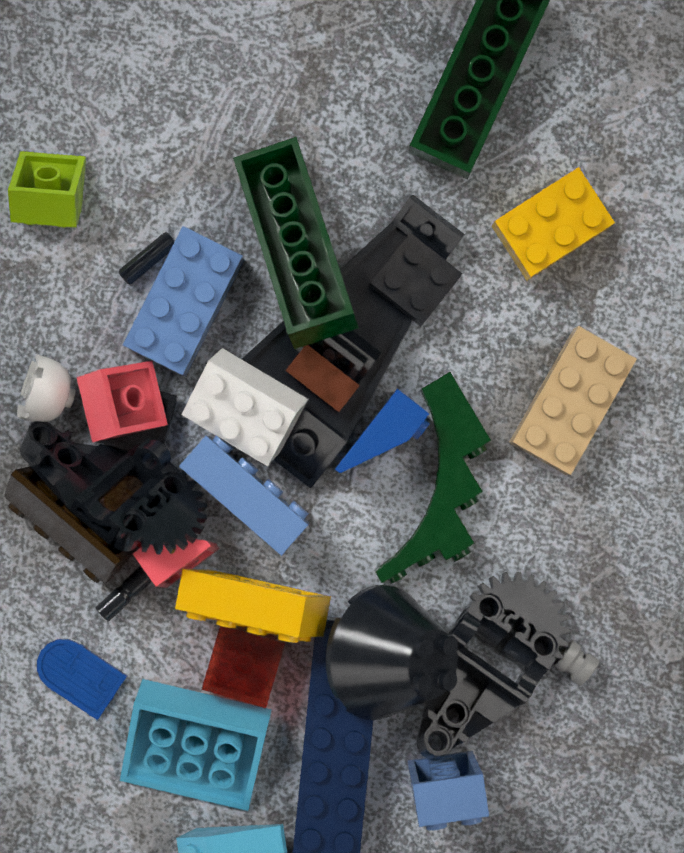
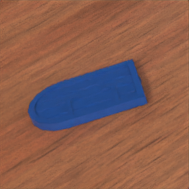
M57 639L48 643L41 650L37 659V672L41 681L51 691L56 692L96 720L100 718L110 701L114 699V695L128 676L84 647V645L71 639Z

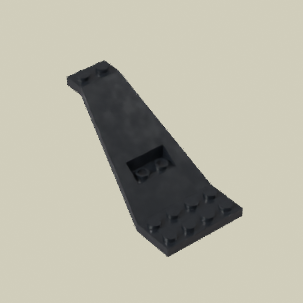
M414 195L409 197L393 221L340 269L359 328L324 339L323 346L318 345L316 342L308 345L360 385L340 412L286 371L304 346L294 349L284 321L242 358L243 361L308 399L282 450L275 457L274 461L309 488L314 486L352 436L413 320L373 290L369 284L410 233L445 260L465 235ZM341 358H347L350 366L344 365Z

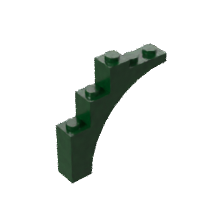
M451 372L420 389L431 412L437 436L438 469L435 488L426 514L413 535L395 555L374 569L381 583L388 580L390 584H393L407 575L405 569L416 563L418 567H422L436 558L433 552L438 549L445 560L452 558L456 562L471 553L469 547L475 544L457 515L455 508L460 506L463 511L479 502L477 495L483 491L462 457L468 455L471 460L487 450L484 444L491 441Z

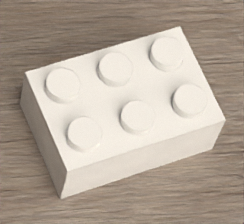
M222 348L208 360L181 415L264 465L269 466L282 450L308 399Z

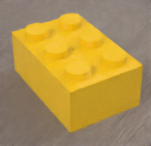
M578 167L495 220L491 227L526 281H528L610 228L615 222Z

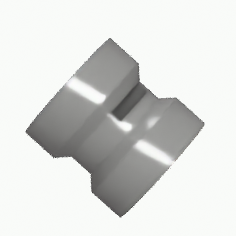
M570 640L568 647L560 651L563 658L561 660L556 659L553 666L561 672L571 673V680L581 686L593 674L599 664V659L592 654L584 655L581 646L574 640Z

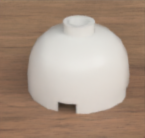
M36 354V362H31L20 394L26 399L25 406L18 404L17 416L31 422H50L60 416L64 407L71 408L76 390L70 388L71 377L65 367L51 358Z

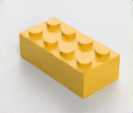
M182 569L175 609L186 611V617L199 621H206V619L217 620L216 625L228 628H236V626L247 627V632L257 635L276 634L279 640L298 643V640L311 642V637L324 636L331 596L212 569Z

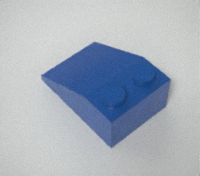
M397 389L335 470L342 473L409 441L411 437L416 440L419 439L430 424L425 420L429 413Z

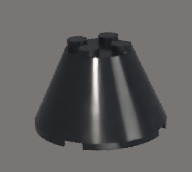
M375 585L363 589L348 601L351 605L347 608L342 618H336L326 649V672L329 686L334 697L340 699L347 708L346 711L366 720H380L437 698L446 690L451 691L454 689L458 680L456 674L458 641L454 636L449 635L410 594L398 587Z

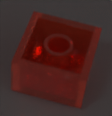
M220 626L201 690L266 708L286 641L279 640L278 637L269 634L257 635L249 633L245 627L236 626V628Z

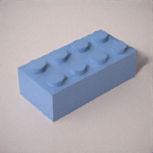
M182 226L123 346L186 377L245 261L243 256Z
M217 435L214 438L205 436L179 467L282 556L309 525L310 522L305 519L309 513L295 501L289 505L280 497L283 491L270 479H267L265 483L255 475L259 470L246 458L237 460L230 453L234 448L228 442Z
M473 751L442 755L435 759L421 758L408 760L412 794L419 827L426 826V830H440L446 828L447 823L461 821L462 825H473L482 822V817L489 816L483 773Z

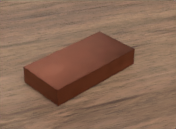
M308 345L304 346L286 369L289 374L338 412H340L360 386Z

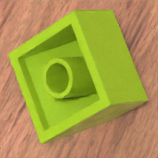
M20 151L8 187L10 221L26 225L37 224L61 228H77L82 210L86 156Z

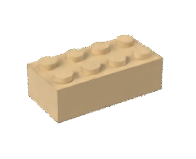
M577 326L571 332L509 443L563 474L571 475L637 359L586 329Z

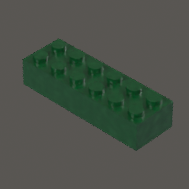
M476 0L409 145L408 153L468 180L550 0Z
M297 137L234 157L233 160L283 321L294 349L359 328Z

